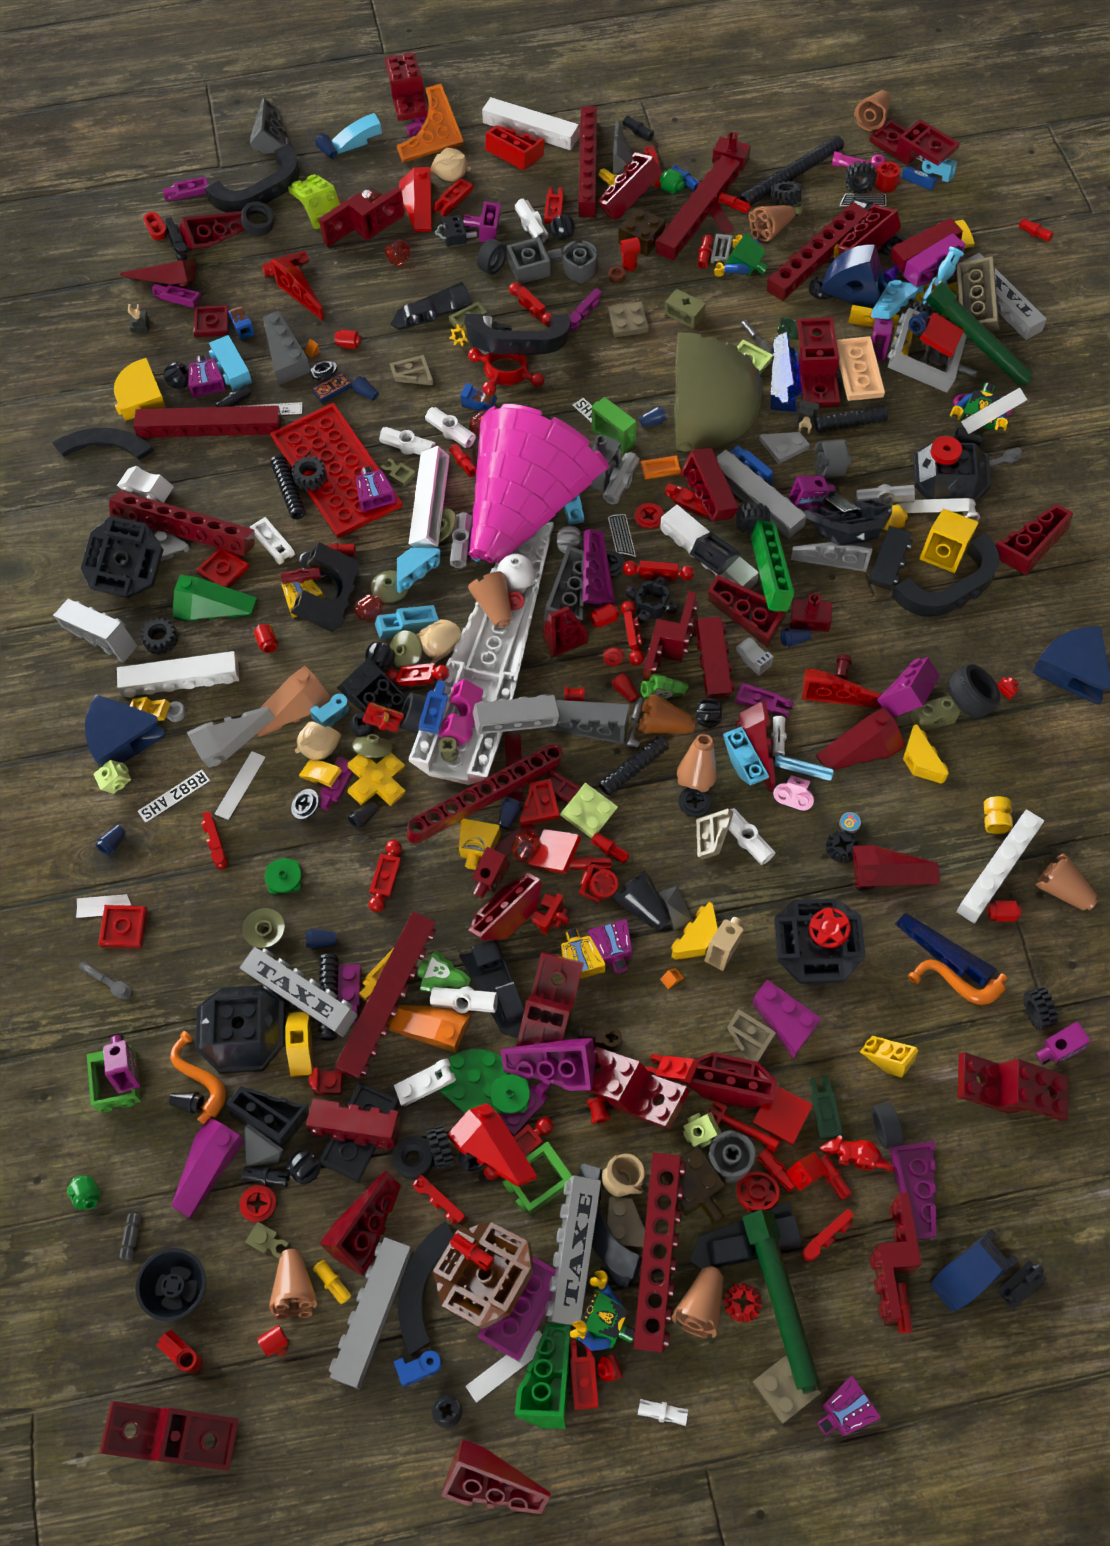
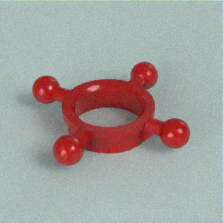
M472 348L468 352V357L472 362L482 361L485 363L484 373L491 380L483 384L482 390L485 394H495L497 384L515 385L527 379L531 381L534 387H541L545 382V378L541 373L531 374L528 371V364L524 354H494L489 352L483 355L478 348ZM509 358L519 362L521 367L514 371H501L494 368L491 364L497 359Z

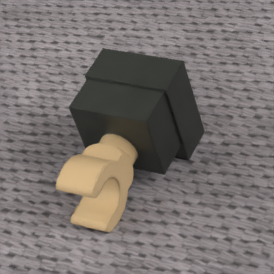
M129 304L128 313L132 315L130 331L148 332L150 319L147 312L141 311L139 304H137V309H133Z
M801 401L798 422H800L799 432H801L802 427L808 428V434L811 432L812 419H815L818 414V403Z

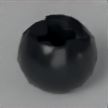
M365 712L355 714L350 721L351 731L359 737L370 735L375 728L374 725L368 723L363 725L365 722L362 719Z
M459 1151L458 1162L464 1170L475 1172L484 1166L477 1162L475 1156L470 1153L465 1155Z
M450 1395L437 1399L432 1408V1418L438 1426L443 1428H452L457 1425L463 1413L459 1400ZM451 1405L453 1415H448L446 1419L443 1418L444 1414L441 1412V1409Z

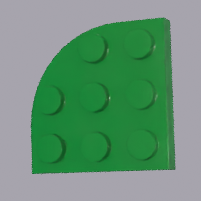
M469 1049L458 1052L448 1058L451 1064L449 1067L450 1071L454 1073L456 1081L437 1091L464 1115L469 1109L486 1103L493 1108L490 1095L494 1079L510 1074L504 1072L502 1057L488 1050ZM442 1072L438 1073L439 1079L443 1076Z

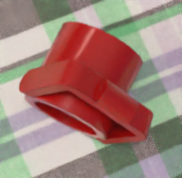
M883 162L879 168H875L877 178L874 187L884 193L893 192L897 185L900 184V167L894 162Z
M591 864L582 876L579 894L600 903L601 900L608 899L615 893L618 888V879L610 870L596 864ZM593 868L599 870L592 876ZM587 886L589 888V892L591 893V895L585 893Z

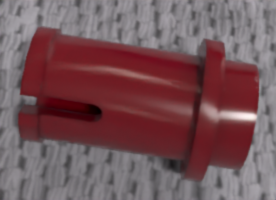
M840 654L836 659L837 670L835 676L845 680L848 679L849 665L852 664L849 655Z

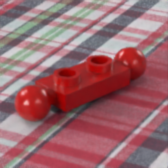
M518 282L512 283L509 286L510 294L518 296V302L521 307H525L532 317L549 327L552 313H546L545 306L524 286L522 287Z
M627 561L623 565V572L627 576L639 573V578L657 579L661 576L666 581H677V576H680L683 580L689 581L695 575V571L691 566L686 565L678 569V564L640 561V565H637L634 561Z
M625 601L621 605V612L624 614L629 647L632 650L629 655V661L631 664L638 666L645 659L640 645H643L642 636L638 634L640 623L638 617L635 618L633 615L636 612V605L632 601Z
M432 663L401 666L399 672L390 669L386 671L385 675L394 684L412 686L433 684L434 678L444 681L449 677L450 671L445 665L436 666Z
M390 840L386 844L387 855L380 854L369 892L375 896L369 900L368 906L375 913H379L385 908L383 897L391 898L401 864V858L396 856L401 853L402 845L397 840Z
M546 1117L540 1118L536 1122L534 1130L528 1124L514 1136L525 1157L543 1144L540 1136L549 1135L553 1131V1122ZM488 1164L485 1165L484 1175L486 1178L496 1180L500 1175L495 1173L496 1169Z

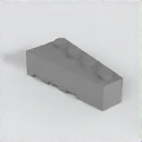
M67 599L53 615L62 628L80 638L83 637L93 646L98 644L109 655L114 653L117 659L123 663L138 646L125 629L126 625L118 618L113 619L104 612L101 614L93 607L88 608L79 601L74 602Z

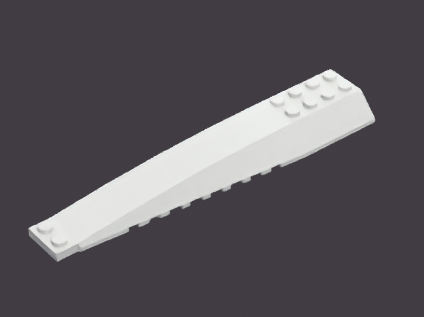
M547 522L537 533L512 553L523 555L531 561L535 571V580L532 586L530 585L526 588V591L521 592V594H525L523 607L519 610H511L513 618L510 621L511 624L504 628L494 626L476 601L475 608L468 618V623L461 633V639L456 643L453 655L446 664L450 675L446 680L442 681L445 682L444 693L448 694L443 719L453 713L459 715L458 708L450 703L449 699L453 685L463 679L483 689L482 701L492 702L500 699H513L550 536L554 528L553 522ZM499 563L495 564L490 573L497 572ZM474 723L472 728L473 735L470 741L456 746L459 753L458 758L453 762H445L440 754L439 741L442 738L438 736L439 734L419 730L409 756V762L429 776L466 785L474 784L488 778L503 732L477 734Z

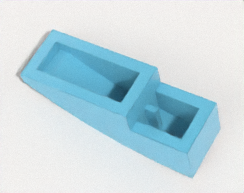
M375 113L346 127L332 140L337 154L368 144V138L382 134L381 124Z
M434 605L397 609L395 614L378 615L375 627L379 639L383 640L393 638L401 631H411L413 633L420 631L439 619Z

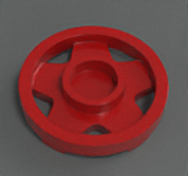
M825 908L813 916L810 921L809 930L811 937L819 946L835 948L842 945L848 939L851 925L848 917L842 911L835 908ZM834 913H836V914H838V915H840V916H842V917H837V918H836ZM846 927V932L843 936L841 930ZM814 930L819 932L817 938L814 935ZM829 939L835 941L834 943H826Z
M749 1172L746 1177L737 1183V1200L745 1209L751 1212L771 1210L779 1199L780 1191L777 1182L773 1177L764 1172ZM753 1177H760L761 1179L755 1181ZM743 1184L744 1187H745V1190H743L742 1192H740V1187H741V1185ZM771 1184L775 1189V1193L769 1190Z

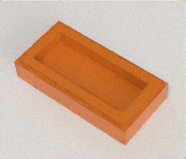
M677 455L641 461L644 479L681 473Z

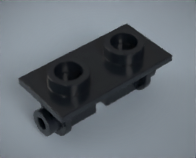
M1029 1260L997 1290V1293L1014 1310L1047 1279L1042 1274L1044 1269L1039 1264L1034 1265Z

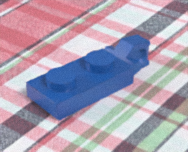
M739 445L730 451L744 465L749 466L755 474L761 476L769 485L772 483L773 471L748 450L744 451Z
M437 681L435 691L430 690L428 692L419 723L420 731L439 734L448 701V694L444 693L445 682Z

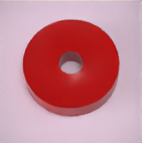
M941 436L932 443L930 453L936 462L950 465L959 460L962 446L953 437Z

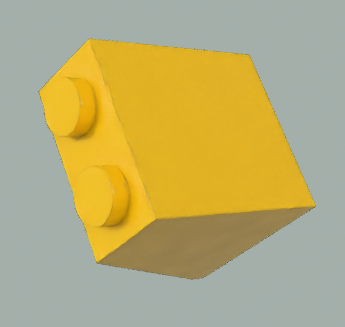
M943 508L930 530L919 559L955 574L979 522Z

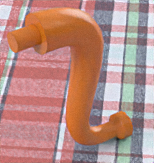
M926 960L920 963L915 971L910 972L907 976L911 982L919 984L921 975L926 970H935L963 998L977 1005H987L996 1001L1005 992L1006 987L1004 984L1008 979L1006 975L1001 973L996 980L990 979L982 990H978L965 982L947 965L937 960Z
M183 1031L180 1034L181 1038L171 1050L170 1058L178 1071L199 1082L209 1090L210 1097L201 1107L204 1112L197 1118L204 1125L210 1117L215 1119L223 1108L226 1100V1089L219 1078L206 1070L187 1063L181 1058L180 1052L183 1047L194 1040L191 1035Z

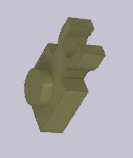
M390 458L387 460L390 467L381 466V471L384 474H389L392 481L404 488L416 476L414 470L402 463L397 466Z
M259 1222L256 1223L245 1241L246 1244L265 1255L271 1250L277 1259L282 1257L277 1252L278 1247L285 1246L289 1248L290 1246L284 1240H276L278 1233Z

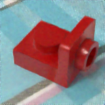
M313 1068V1074L309 1075V1088H312L315 1095H342L343 1074L337 1071H319L318 1068Z

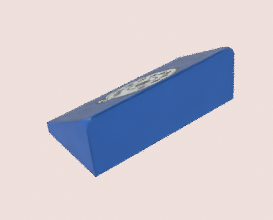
M911 166L904 168L902 179L931 191L939 181V178Z

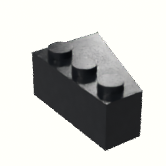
M889 525L870 576L869 584L890 591L893 585L896 586L900 578L898 574L899 568L904 567L907 557H904L906 550L910 551L913 540L910 539L912 532Z
M242 1086L238 1088L226 1103L229 1115L244 1125L250 1124L282 1149L309 1115L308 1104L291 1102L282 1097H272L267 1093Z

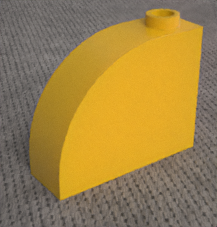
M147 358L131 363L120 372L114 385V394L118 402L115 407L118 415H123L125 421L135 417V409L166 408Z

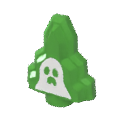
M653 674L649 681L642 682L641 694L644 700H648L649 695L652 694L666 700L669 697L685 695L689 686L677 679Z
M436 950L432 953L429 961L422 960L418 971V977L422 978L420 990L431 992L433 987H451L455 989L469 987L471 981L463 971L454 968L453 962L445 959L443 953Z

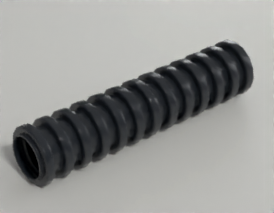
M882 405L881 407L876 406V408H865V410L860 409L859 411L856 409L854 412L850 410L848 413L844 411L843 414L838 412L837 415L833 413L832 415H821V417L816 416L814 424L817 432H821V430L825 432L827 429L831 431L832 428L837 430L838 427L843 429V427H854V425H865V423H876V421L882 422L883 420L885 422L888 420L889 414L887 407Z
M283 455L274 456L270 460V464L290 517L293 520L302 519L306 515V510L299 496L300 494L286 458Z
M656 736L655 739L651 740V743L646 744V747H642L641 750L637 751V754L632 755V758H628L627 761L618 766V769H614L613 773L610 772L608 776L600 780V789L606 795H612V791H617V788L627 783L626 780H631V777L636 776V773L641 772V769H645V765H650V762L655 761V758L657 759L660 755L664 754V751L669 750L667 741L662 736Z
M324 954L319 957V967L321 968L319 969L321 974L319 976V984L322 985L320 989L324 992L326 989H329L336 994L338 993V988H336L338 987V975L336 974H338L337 968L339 964L337 961L339 957L334 954ZM318 1021L320 1026L318 1028V1032H320L318 1038L320 1040L333 1041L337 1039L338 1035L335 1031Z

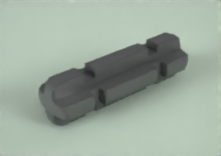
M129 1213L126 1223H128V1226H125L122 1240L123 1248H121L119 1255L122 1260L133 1259V1247L136 1246L139 1230L137 1225H140L141 1220L139 1214Z

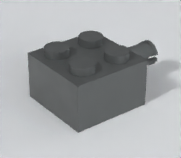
M539 237L507 245L508 263L516 281L520 284L551 276L550 262L563 259L561 248L546 252Z
M597 435L591 449L594 452H601L609 464V468L595 478L589 486L604 492L610 482L613 469L615 467L618 468L621 462V442L604 435Z

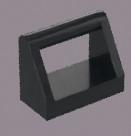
M709 532L696 539L690 555L718 575H721L739 558L741 552L714 533ZM709 541H712L713 543L718 545L720 548L728 552L729 555L727 556L726 554H724L722 551H720L712 544H710Z

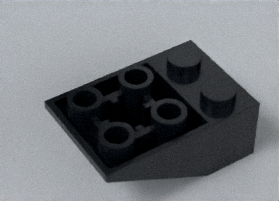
M370 658L366 659L336 687L362 712H366L370 702L400 711L407 699Z

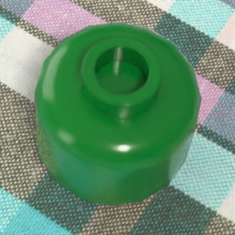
M674 169L665 170L659 180L661 188L673 195L678 191L681 192L685 186L683 174Z
M79 1175L71 1180L67 1188V1195L74 1208L89 1210L97 1205L101 1197V1190L93 1177Z

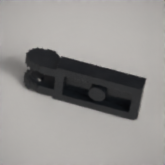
M172 217L166 218L167 235L178 261L187 260V248L185 243H183L182 236L178 235V225L174 224Z

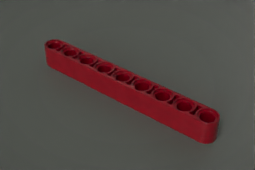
M549 744L412 818L407 827V839L414 844L421 843L545 775L551 769H556L561 761L562 748L557 744ZM448 810H453L455 813H450ZM435 819L438 822L433 823L430 820ZM413 829H419L421 832H414Z

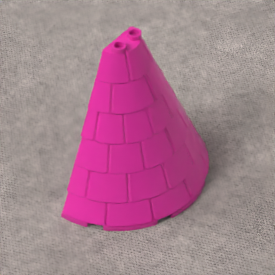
M503 404L500 409L495 406L488 409L480 422L473 527L471 529L470 551L468 555L473 559L479 558L489 563H500L506 556L511 555L537 533L541 527L555 517V514L591 485L595 478L605 470H608L609 464L601 452H594L589 447L590 441L577 430L556 417L549 420L541 416L542 411L515 404Z

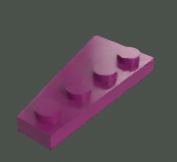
M588 529L584 531L583 602L600 605L611 603L613 605L615 600L603 531Z
M935 1141L891 1147L889 1150L893 1166L895 1167L894 1171L899 1192L909 1193L917 1240L936 1237V1206L934 1205L936 1185L934 1184L935 1160L933 1154Z

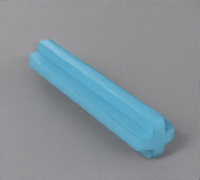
M776 755L774 760V766L829 781L833 777L834 770L781 755Z

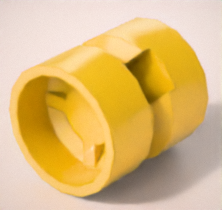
M1002 796L986 799L983 803L984 814L987 815L985 817V830L992 834L1010 832L1013 829V820L1010 815L1012 813L1011 800Z

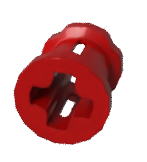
M565 687L564 701L584 702L585 687H581V689Z
M598 1096L586 1101V1105L590 1107L592 1115L591 1124H601L611 1119L606 1111L605 1098Z

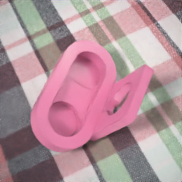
M793 775L790 776L787 783L778 784L773 792L777 802L799 810H808L814 803L813 794L807 790L810 781Z

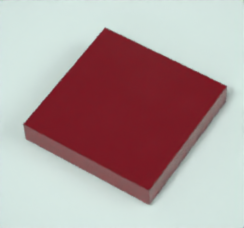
M229 305L194 307V338L229 335Z

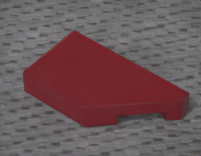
M550 770L555 797L568 804L581 787L554 770Z

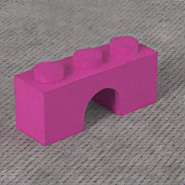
M466 679L453 685L449 702L458 708L459 715L453 713L445 717L438 736L441 738H454L457 742L456 746L470 741L473 735L472 728L475 723L473 710L475 703L483 700L481 698L483 689Z

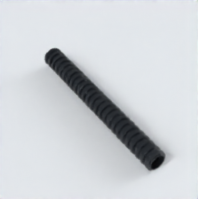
M838 135L834 136V138H831L814 150H811V152L780 169V171L772 174V176L741 193L740 200L753 205L771 193L773 184H777V182L782 183V181H792L805 171L834 155L835 151L839 152L844 148L843 139Z

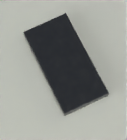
M359 1082L348 1105H359L365 1111H370L371 1107L380 1108L381 1111L389 1114L390 1110H396L400 1101L395 1097ZM332 1135L319 1159L320 1165L359 1183L377 1148L376 1144L368 1143L367 1146L354 1143L355 1140L346 1138V1141L333 1139Z

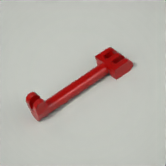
M713 1102L712 1106L719 1111L710 1108L708 1113L711 1112L713 1117H715L718 1127L722 1122L766 1144L770 1153H776L781 1140L726 1115L728 1107L719 1102Z

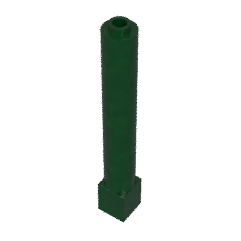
M941 282L928 295L925 301L940 315L943 313L956 326L963 329L964 334L1019 386L1022 384L1026 386L1033 379L1031 376L1033 372L956 300L957 295Z
M759 1210L743 1216V1222L750 1245H755L796 1389L802 1390L803 1394L817 1391L816 1386L820 1384L777 1240L781 1238L773 1210Z

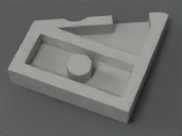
M800 432L762 434L759 437V441L778 464L808 450L810 446Z
M158 531L155 534V537L164 549L161 561L173 558V554L182 550L184 552L190 550L188 544L172 534Z

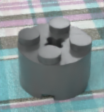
M573 241L567 244L563 250V273L577 283H584L592 278L597 272V252L595 246L588 241H582V243Z
M828 440L817 442L814 454H817V460H814L817 476H823L824 478L845 477L847 467L851 465V455L847 453V441Z
M725 1131L717 1135L711 1143L708 1152L709 1163L722 1182L725 1183L738 1182L746 1177L751 1171L755 1160L753 1143L747 1136L736 1131ZM728 1153H730L731 1156L735 1155V1160H732L731 1158L728 1159Z

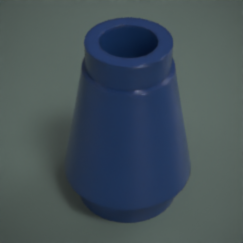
M324 133L318 135L315 140L317 148L329 156V158H334L337 155V151L330 137Z
M921 312L909 320L910 331L916 334L922 333L930 319L929 314Z
M358 376L352 384L354 392L372 401L378 397L379 392L376 391L365 377Z
M656 406L639 417L642 428L663 424V421L667 420L662 406L659 408Z
M786 628L780 634L782 645L790 648L810 640L811 632L808 628Z
M508 797L505 798V801H502L498 823L501 828H510L521 810V803Z
M116 825L97 839L96 847L105 855L113 853L126 831L120 825Z
M317 929L306 931V948L313 950L336 945V932Z

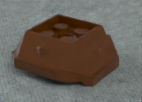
M492 1222L456 1231V1233H459L471 1243H477L480 1249L495 1258L488 1271H485L475 1262L466 1260V1256L452 1247L450 1243L433 1270L442 1307L480 1329H484L510 1315L534 1273L531 1244L527 1240ZM491 1273V1276L485 1280L486 1276Z

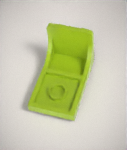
M316 174L308 176L307 180L302 182L301 180L292 183V186L288 187L290 194L299 199L304 205L314 229L321 228L320 217L340 205L334 185L320 176H316Z

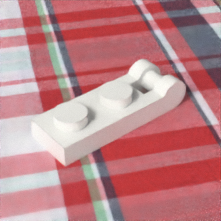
M266 517L250 526L251 529L255 530V536L279 565L286 558H291L295 555L291 546ZM282 548L285 550L282 553L278 552Z
M442 1059L435 1065L395 1084L394 1087L401 1106L405 1107L455 1082V1075L451 1073L449 1068L451 1066L449 1059ZM442 1072L443 1075L441 1079H439L438 1073Z

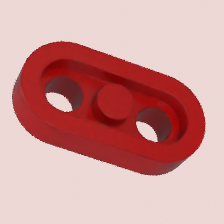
M149 212L144 215L143 221L151 238L154 240L164 239L167 236V230L159 214Z

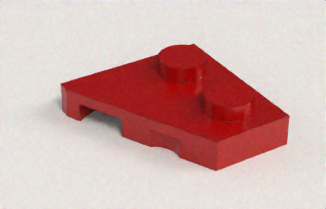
M551 779L531 782L529 794L524 804V811L520 818L521 826L559 818Z

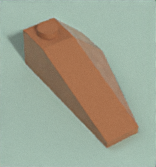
M303 666L290 676L261 706V708L268 706L275 718L257 733L259 737L281 729L283 725L294 721L296 723L300 721V718L311 715L310 709L314 706L320 709L330 702L331 697L318 678L306 666Z

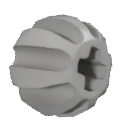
M566 526L559 530L557 545L561 552L565 554L568 546L581 549L582 536L578 528Z

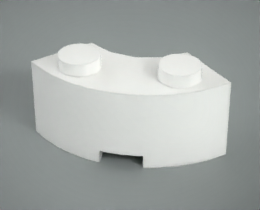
M138 466L129 468L117 485L122 491L164 503L174 487L161 475L150 474Z

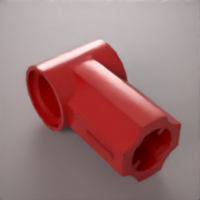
M638 237L620 241L622 267L629 272L634 271L638 265V253L641 252Z
M280 1325L257 1338L260 1347L267 1357L274 1354L281 1357L288 1352L290 1342Z
M172 1329L164 1333L159 1339L156 1346L180 1370L187 1374H195L200 1371L203 1365L201 1355L195 1352ZM189 1356H193L192 1365L185 1367L186 1359Z

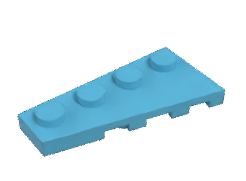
M899 280L889 281L872 310V318L890 319L900 311V307L908 304L909 299H914L917 297V293L923 292L924 285L915 287L911 283Z

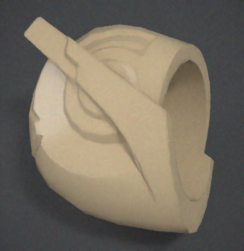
M447 147L441 154H437L432 163L431 172L445 181L455 182L462 178L465 172H470L471 167L467 166V160L462 152Z
M438 620L416 634L421 641L424 653L433 659L431 664H435L438 660L450 654L454 650L456 643L461 639L459 627L448 620Z
M308 722L297 737L295 752H301L305 757L312 760H323L332 754L342 735L329 726L324 727L315 722Z
M631 1154L615 1155L602 1173V1183L605 1189L616 1197L644 1192L641 1186L645 1178V1171L641 1161Z

